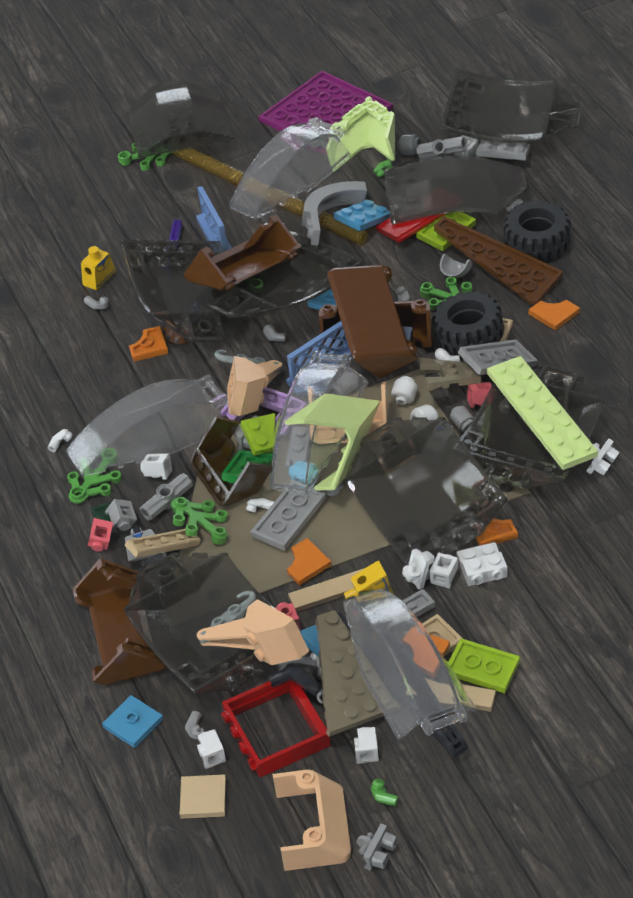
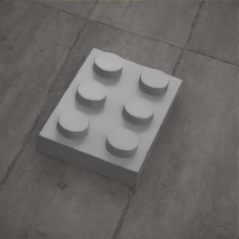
M484 139L476 149V156L526 160L531 144H526L524 141L510 143L508 140L496 142L493 139Z

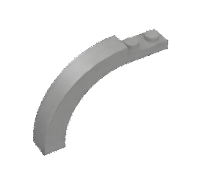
M365 182L333 183L315 190L308 196L304 204L301 224L308 229L307 237L310 238L311 245L318 246L321 230L318 216L323 211L335 206L363 202L367 192Z

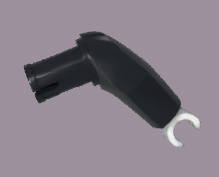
M287 663L286 668L268 675L273 688L291 680V682L294 681V683L301 686L310 695L316 696L320 703H323L319 698L323 691L321 685L302 667L294 663Z

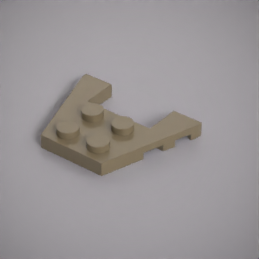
M418 358L420 370H439L442 376L425 377L427 390H434V386L442 385V388H449V384L458 383L459 386L481 383V375L477 374L465 361Z

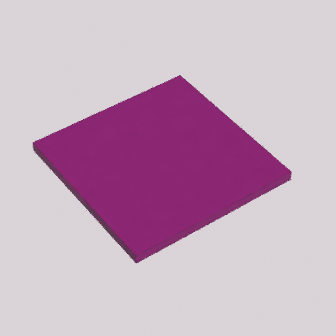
M321 71L258 116L260 122L310 146L303 131L304 127L310 125L309 119L313 118L317 127L320 123H328L331 127L335 122H341L343 120L342 117L355 106L365 102L368 96L373 101H377L386 107L388 112L393 109V103ZM328 135L322 136L325 144L327 142ZM320 144L312 147L326 154L325 147L322 148Z

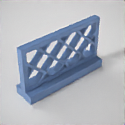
M201 186L198 187L202 214L197 215L196 218L215 255L231 249L232 246L225 235V228L219 215Z
M341 321L287 355L290 376L286 379L287 385L297 393H301L311 384L316 383L353 358ZM328 337V339L326 340L325 344L322 345L324 339H326V338ZM333 339H336L333 346L330 347ZM314 347L311 353L308 354L310 348ZM319 348H322L321 351H320V353H319V355H318V357H317L316 354H317ZM300 356L295 364L294 359ZM305 357H308L307 360H306V362H305V364H304V366H303L302 363H303Z

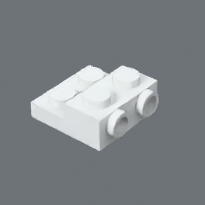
M495 542L456 551L458 562L468 586L507 577L506 562Z

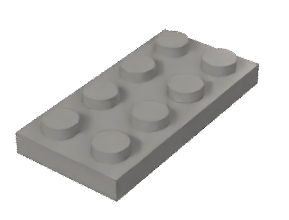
M517 340L460 347L458 354L479 375L487 374V368L519 356L525 360L529 367H536L538 362Z
M292 480L250 531L251 537L285 551L325 501L326 493Z

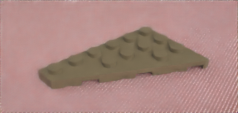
M333 610L318 615L315 622L318 631L319 663L323 682L322 694L325 707L324 715L327 723L326 734L328 737L399 711L401 705L337 612Z

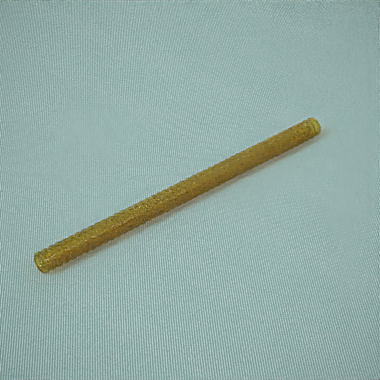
M177 142L174 145L172 152L175 156L302 217L304 201L181 142ZM325 211L318 216L321 227L358 245L365 242L367 238L365 230L358 231L335 220L333 215Z

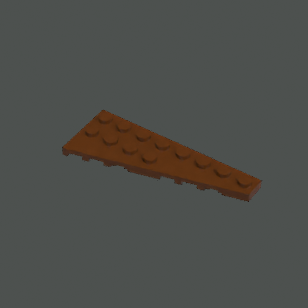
M445 216L434 225L436 233L532 306L541 301L563 276V271Z

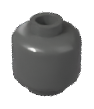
M416 134L402 135L399 141H397V149L403 156L417 155V148L419 144H422V140Z

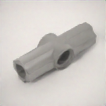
M464 136L445 140L437 139L434 142L419 144L417 154L420 159L448 156L453 153L466 151L468 144Z
M182 473L169 484L160 485L156 490L157 494L139 508L140 513L146 520L150 521L163 510L172 509V500L180 497L193 486L192 481L186 474Z

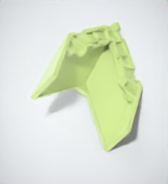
M370 96L365 99V102L358 104L342 117L343 120L341 122H335L331 125L324 150L332 172L366 148L373 147L391 161L395 160V115L392 111L388 112L387 108L379 102L373 101Z
M323 394L284 421L286 425L309 424L345 430L349 441L347 446L341 449V452L344 454L341 461L338 462V470L314 487L315 490H335L357 463L380 401Z

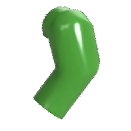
M387 159L376 165L374 173L378 178L385 175V169L392 167L391 160Z
M373 780L371 792L375 800L379 803L396 807L398 796L386 792L383 780Z

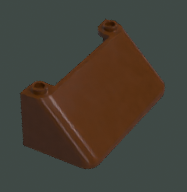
M276 214L269 218L270 221L267 225L261 224L250 240L213 257L214 253L208 247L201 249L183 276L190 283L222 291H230L237 284L287 259L293 260L298 255L297 252L301 246Z
M389 266L339 267L327 272L351 355L359 365L381 379L418 359L415 344L405 337L388 284L392 280L391 276H393Z
M422 299L394 302L401 325L413 328V343H417L418 340L422 342V347H432L429 303ZM326 304L319 309L321 334L341 321L337 305ZM327 337L326 339H324L322 345L325 344V342H326V340L328 339V337ZM333 339L330 347L333 346L336 339Z
M100 558L73 588L77 604L90 610L102 666H95L92 670L93 681L98 684L107 685L165 670L172 660L150 579L139 571Z

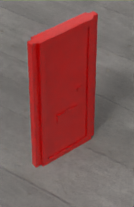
M440 187L375 228L379 233L399 243L455 209L464 201L461 197Z

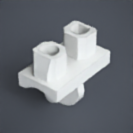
M608 439L601 450L598 443L593 444L598 450V457L593 458L594 460L587 469L588 473L592 474L594 470L602 475L606 473L611 464L602 458L604 457L613 463L619 454L616 449L611 447L614 441Z
M414 549L411 552L409 565L403 568L402 574L406 577L405 579L408 582L414 583L418 590L423 589L425 581L430 578V570L428 568L434 562V555L428 551L420 552L418 549Z

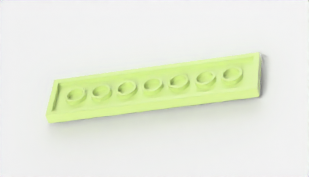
M521 356L487 368L489 377L562 470L598 457V450Z

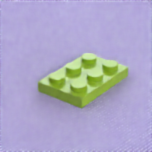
M456 209L443 215L469 228L476 225L475 218ZM440 217L416 233V237L444 251L452 244L434 231V225L442 218Z
M460 638L445 668V675L506 693L520 663V656Z

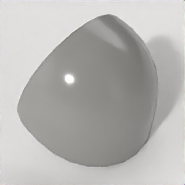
M443 254L440 260V270L449 277L461 278L470 271L473 262L468 259L466 264L460 263L450 258L447 254Z

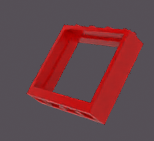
M269 681L222 702L224 712L221 713L225 724H230L231 727L229 729L233 738H238L240 742L238 745L242 754H247L249 758L247 761L251 770H256L259 777H263L331 746L330 737L326 734L327 729L301 686L294 683V681L284 682L274 688ZM289 692L315 736L259 760L235 716Z

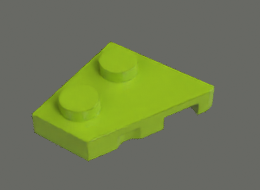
M275 413L241 421L240 427L253 455L271 452L274 439Z

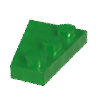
M239 450L223 471L222 481L234 484L248 461L270 465L276 461V454L263 453L254 456L252 451Z

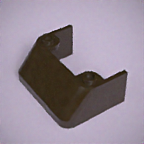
M215 416L192 453L190 465L216 503L220 506H230L258 493L273 467L248 461L234 484L222 481V473L231 462L230 459L235 453V444L231 437L240 423L236 420Z

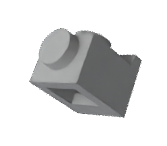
M114 499L105 511L110 516L113 527L119 528L121 531L129 530L137 520L131 501Z

